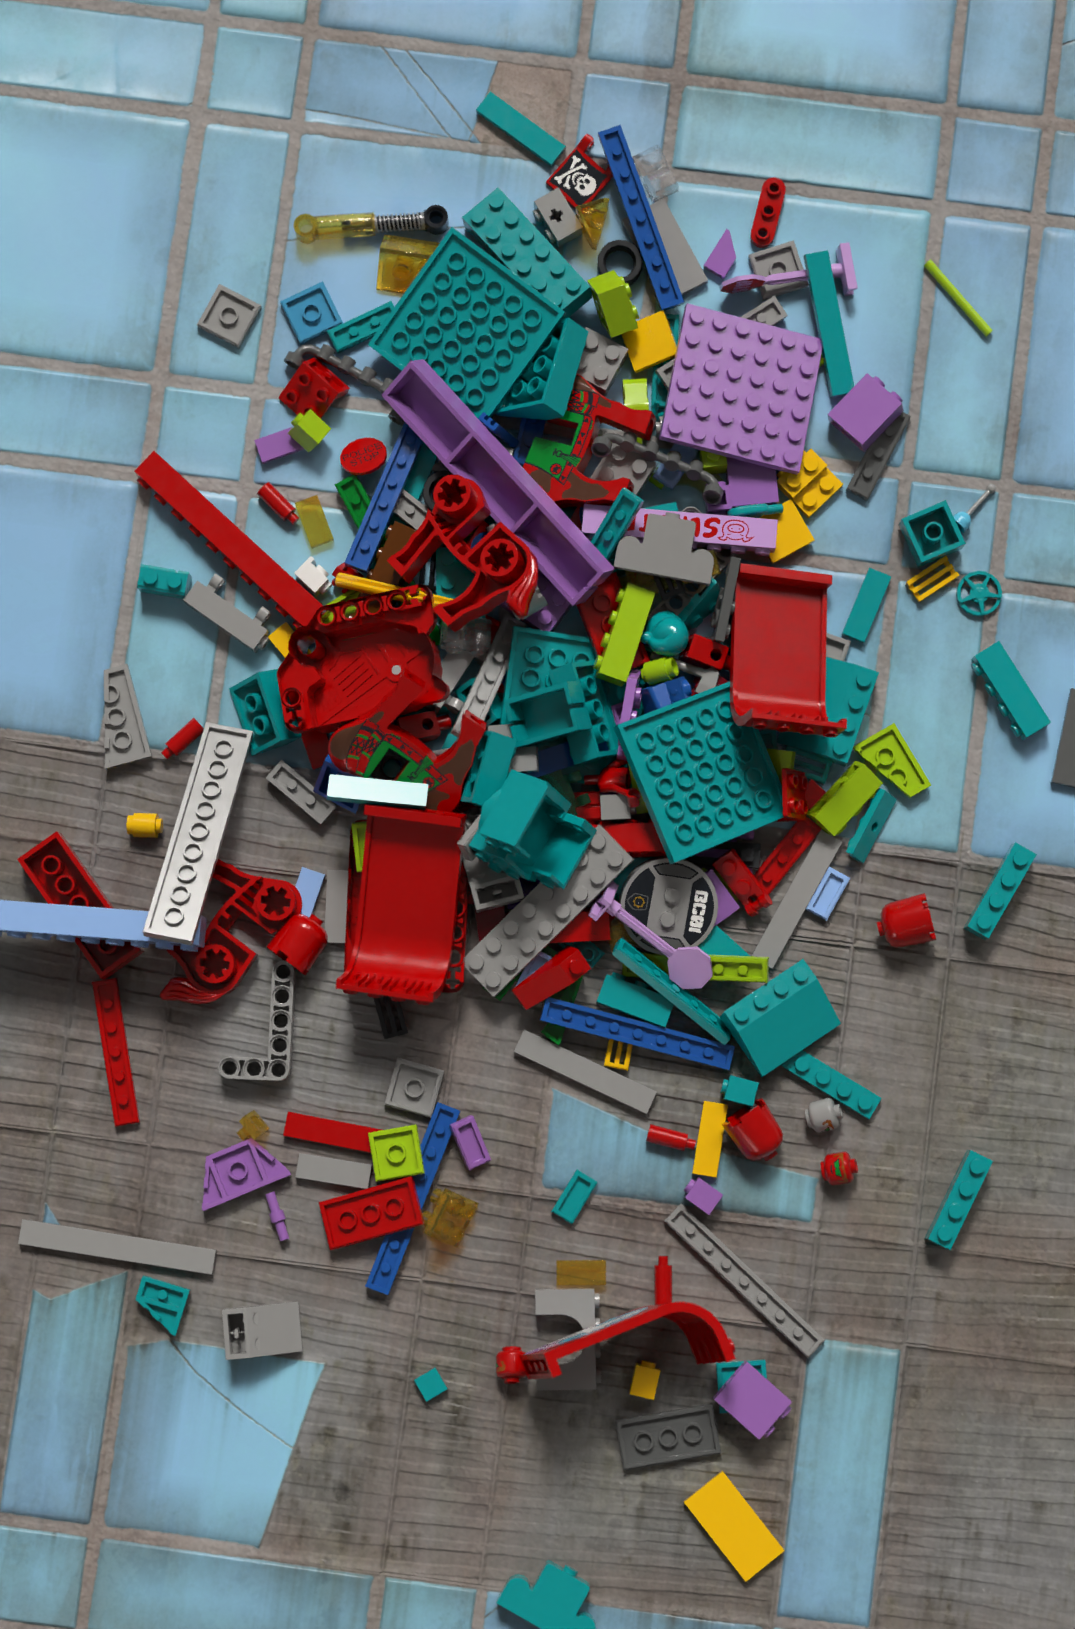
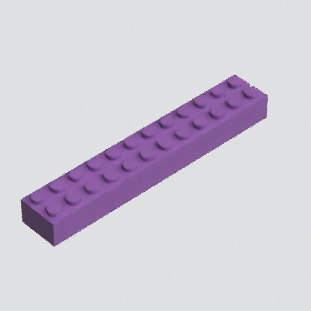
M424 359L410 361L381 396L452 474L470 479L481 488L491 511L490 516L497 523H503L529 547L537 558L540 571L570 604L575 606L585 602L596 591L597 585L602 584L615 568Z

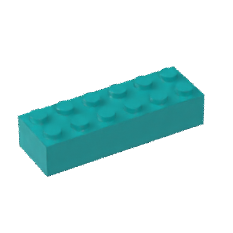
M499 187L462 217L465 229L490 256L564 310L567 314L563 319L569 318L593 298L589 284Z

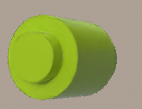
M663 657L645 662L641 669L643 681L647 682L650 686L670 681L679 675L678 665L673 657Z

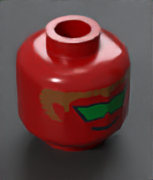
M845 1151L827 1154L824 1161H821L820 1164L823 1180L828 1181L832 1186L851 1183L854 1179V1174L858 1173L856 1159H851L849 1153Z
M503 1347L502 1351L496 1355V1375L501 1379H505L506 1384L520 1383V1379L527 1376L520 1359V1355L525 1354L521 1347Z

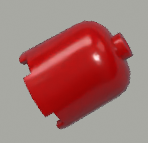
M925 893L891 902L882 908L880 913L881 921L877 922L879 935H885L887 942L891 946L905 947L936 940L935 933L930 934V932H934L928 904L927 902L922 903L927 901Z
M304 914L292 915L270 941L267 948L306 976L328 942L327 932L321 926L324 922L313 914L310 917Z
M760 1098L754 1101L756 1106L750 1109L744 1106L727 1118L728 1123H722L723 1128L743 1156L751 1161H757L762 1158L765 1161L772 1159L778 1154L776 1149L780 1147L783 1141V1132L764 1099Z

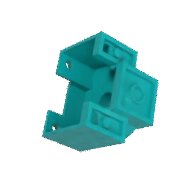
M511 770L501 789L484 802L478 830L469 846L476 852L475 856L478 859L488 862L487 866L497 873L505 871V874L516 880L521 877L535 882L537 879L548 888L553 889L556 886L565 889L597 830L587 820L567 813L572 804L548 782Z

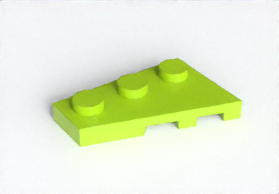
M895 723L853 746L854 751L907 797L911 798L931 786Z

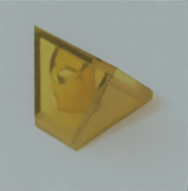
M608 198L576 206L575 215L583 227L582 233L593 250H597L609 208Z

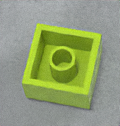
M612 270L587 280L591 287L600 323L611 338L638 328L636 319H639V315L635 305H632L629 299L632 297V292L629 284L625 283L623 276L619 277Z

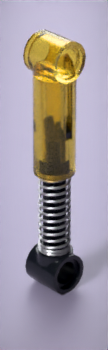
M432 205L427 210H424V212H416V214L408 212V215L405 212L403 215L401 213L397 215L396 213L395 216L393 214L391 216L389 214L387 216L384 214L380 216L379 214L376 217L374 212L323 216L301 214L294 221V230L300 242L309 244L315 240L376 236V233L380 231L382 233L384 231L388 232V230L390 232L392 230L400 232L401 229L402 231H405V229L407 231L409 229L417 231L419 228V230L424 229L432 234L439 235L447 230L449 220L444 207ZM434 216H440L443 219L438 224H434L430 220ZM304 225L312 226L311 231L307 233L301 232L300 229Z

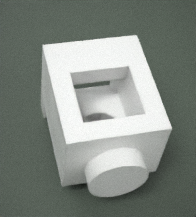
M310 556L294 574L317 597L320 593L324 595L333 584L327 578L328 572L320 565L315 567V559Z

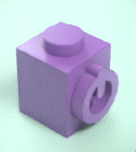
M720 481L718 482L719 486L723 489L721 502L716 505L705 502L706 514L727 516V512L732 509L730 487L726 485V482Z

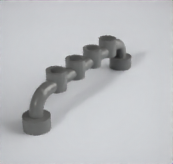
M311 344L302 345L295 352L289 351L284 359L287 365L298 370L305 361L302 357L306 354H311L322 363L330 364L341 373L351 375L362 384L379 390L381 394L394 381L390 378H385L383 382L375 378L377 375L376 371L370 367L365 366L363 371L354 367L356 361L347 355H344L342 360L335 357V350L326 344H323L321 348ZM392 408L388 415L389 419L403 426L405 421Z
M626 432L623 436L615 433H606L593 440L591 451L597 457H607L610 454L612 443L618 444L624 452L634 451L641 454L643 459L648 462L658 461L664 464L665 468L669 471L679 470L686 473L687 477L691 480L696 481L700 479L705 481L708 485L704 488L703 500L712 505L721 502L723 489L712 474L703 470L704 465L698 460H693L690 464L681 461V454L677 451H670L667 455L659 452V445L656 442L649 441L645 445L636 442L637 436L633 432Z

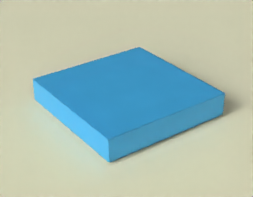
M323 281L280 301L300 345L326 334L328 330L343 324Z

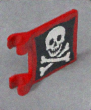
M586 134L581 139L576 148L546 181V184L553 190L559 187L567 202L580 213L587 208L613 178L609 166L604 170L585 154L594 144V139L590 134Z

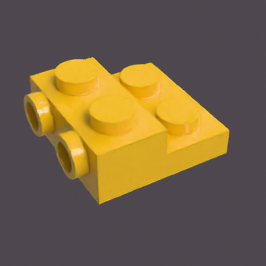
M809 449L807 452L803 450L800 472L797 475L784 471H779L776 475L779 478L777 480V487L789 500L792 499L795 506L808 519L843 486V483L827 468L828 465L812 449Z

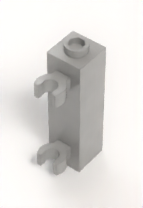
M215 573L207 586L197 581L183 599L186 605L254 653H257L259 649L263 650L270 640L268 638L270 633L263 627L271 616L270 611L262 606L255 618L251 619L216 594L225 582L222 577Z
M464 627L441 662L443 668L441 680L449 686L450 694L472 660H475L481 666L487 652L480 649L485 638L474 628ZM449 694L445 701L424 707L430 711H435L437 715L442 706H445L450 712L457 715L464 703Z

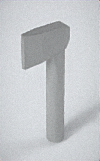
M653 651L650 654V660H656L663 657L671 658L669 656L658 655ZM675 659L680 671L701 678L695 693H701L717 686L719 678L717 669L712 667L703 669Z

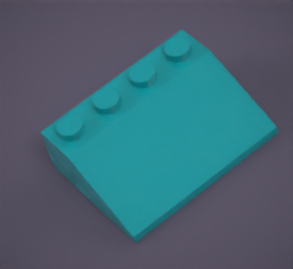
M570 318L562 319L498 407L495 414L498 416L541 420L564 417L589 331Z
M826 657V715L829 722L837 723L842 718L847 719V729L837 737L780 732L777 743L833 761L832 763L845 767L849 761L879 672Z
M804 959L725 1010L720 1016V1019L761 1077H764L841 1024L821 984Z

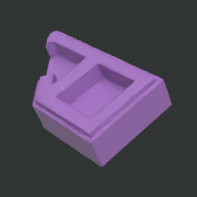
M728 229L725 230L703 268L723 280L736 260L733 242Z

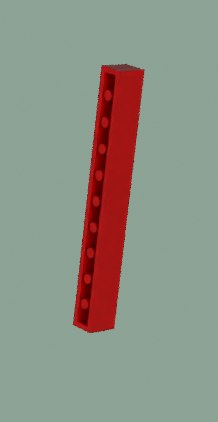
M153 451L134 471L139 477L136 481L145 490L148 488L152 489L156 493L153 497L163 506L167 503L173 509L171 511L172 515L180 522L184 519L189 523L188 529L197 538L202 535L207 540L205 545L215 554L219 551L225 557L223 561L232 570L235 567L242 572L240 577L248 585L254 583L259 588L257 592L267 602L271 599L276 603L275 609L283 617L289 615L294 620L292 625L296 629L307 626L317 610L323 605L160 455ZM329 611L322 615V622L330 616Z

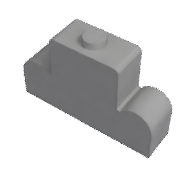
M666 512L665 516L657 514L648 515L643 543H640L633 536H626L619 541L614 568L709 586L714 558L705 549H699L694 553L691 552L696 528L694 521L680 519L679 514Z

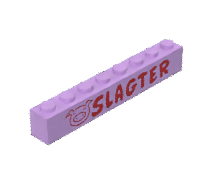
M584 504L582 533L590 542L611 506ZM640 508L623 538L633 536L640 543H643L648 515L657 514L665 516L666 512L679 514L680 519L696 523L692 550H697V547H706L707 551L721 552V549H730L731 553L735 554L755 551V555L769 556L770 553H774L776 548L778 520Z

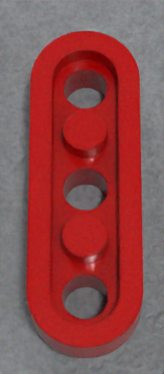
M769 178L762 186L750 233L751 242L759 248L768 247L774 239L786 191L784 182L779 178ZM776 186L778 191L772 192L770 187ZM770 208L773 213L766 214L764 210ZM765 231L767 235L761 237L758 232Z

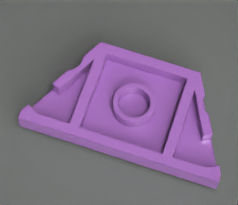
M632 669L627 678L620 724L637 717L635 709H640L642 699L641 688H639L641 670ZM618 740L617 759L626 761L627 759Z
M253 1138L247 1139L206 1156L202 1210H208L292 1174L290 1170Z

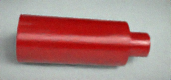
M270 482L263 485L257 492V495L283 521L288 520L294 525L299 520V517L294 513L296 509Z
M192 718L165 743L167 747L161 753L167 760L173 754L178 756L203 733L204 728L195 718Z
M650 1124L646 1138L647 1142L684 1151L685 1148L694 1150L696 1140L689 1139L686 1133Z
M658 1256V1265H654L655 1305L672 1302V1265H668V1256Z

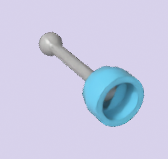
M994 484L987 486V491L967 512H958L953 516L960 532L964 533L971 524L970 515L989 494L996 491Z

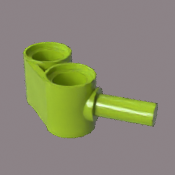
M623 379L624 406L635 410H649L647 379ZM637 437L636 442L643 444L642 439Z

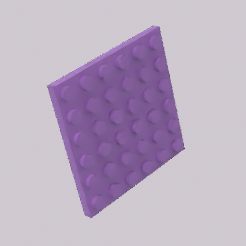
M687 303L684 308L659 439L797 475L800 472L822 353L820 338Z

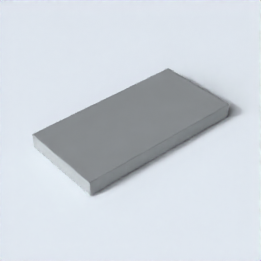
M664 198L651 204L650 208L681 294L684 295L708 283L706 275ZM626 217L622 219V224L633 244L638 248L628 218Z

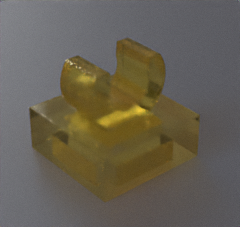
M253 1110L239 1120L243 1128L237 1134L242 1140L250 1135L255 1140L270 1128L257 1112Z

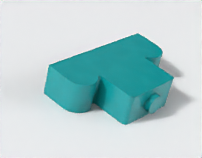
M550 1560L546 1561L533 1586H530L525 1576L520 1574L513 1575L507 1580L497 1598V1604L540 1629H596L595 1620L590 1613H577L590 1590L589 1583L578 1577V1571L568 1565H565L563 1568Z

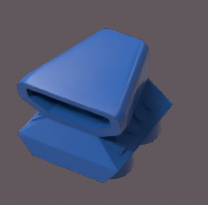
M677 677L670 681L641 689L644 714L690 697L692 691L685 677Z

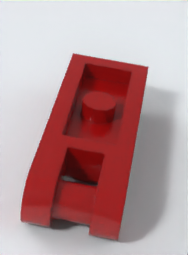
M733 848L713 861L712 865L744 905L749 916L754 917L761 908H767L773 904L770 896ZM753 894H756L758 900L755 902L750 898Z

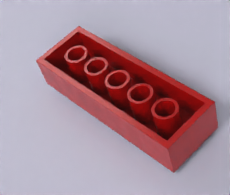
M56 831L17 859L48 904L114 909L60 832ZM75 938V943L99 977L104 980L145 952L141 947L131 946V942H124V946L106 944V940H100V944H89L81 942V938Z

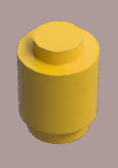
M134 813L133 815H128L126 823L127 834H131L133 837L157 838L159 833L163 832V819H160L159 815L155 813Z

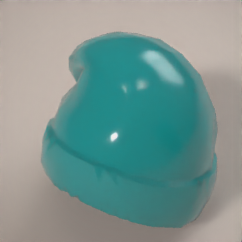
M663 611L655 614L648 621L640 641L641 643L648 644L652 651L658 655L675 656L684 651L688 646L689 632L680 617L670 611Z

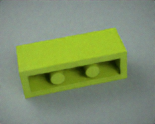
M854 761L809 810L807 815L825 833L832 836L838 835L845 830L846 823L862 811L865 802L876 795L883 783L864 763Z

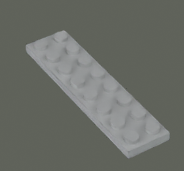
M600 824L595 828L597 831L565 889L556 886L551 889L540 882L464 957L465 968L493 997H496L634 861L627 851Z

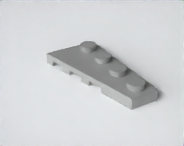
M128 664L104 670L105 770L152 758Z

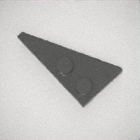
M730 557L725 572L727 574L725 587L720 588L710 620L711 627L714 628L712 636H705V638L717 643L724 642L730 633L728 620L729 615H732L735 609L733 596L741 561L740 558Z

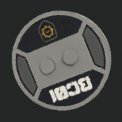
M667 856L646 860L628 875L620 891L619 903L622 905L621 907L674 949L697 947L707 938L716 922L718 899L713 883L699 866L687 859L680 860L671 865ZM623 923L630 937L639 946L650 952L664 955Z

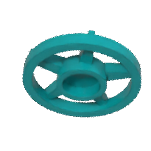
M984 571L971 572L964 576L958 584L956 592L957 601L961 608L971 615H988L1000 604L1002 598L1001 585L990 573ZM977 575L986 577L982 584H974L968 578ZM989 579L996 585L998 594L989 592L987 587ZM966 582L971 589L969 596L962 599L961 587ZM988 598H997L995 605L989 610L984 611V602ZM972 600L974 603H977L980 612L969 609L964 602Z

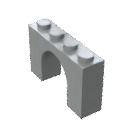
M594 1288L535 1289L536 1315H567L577 1320L583 1330L600 1323V1318H595V1308H600L599 1293H595ZM600 1343L582 1349L581 1353L569 1362L558 1363L562 1372L561 1375L554 1378L536 1379L537 1390L596 1389V1383H601V1368H596V1358L601 1357Z

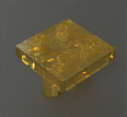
M437 1188L433 1191V1194L439 1196V1198L432 1195L430 1197V1201L437 1205L433 1214L430 1211L422 1213L424 1217L428 1218V1220L424 1219L425 1225L422 1226L426 1228L423 1233L458 1247L471 1219L475 1215L479 1203L447 1188L444 1191Z

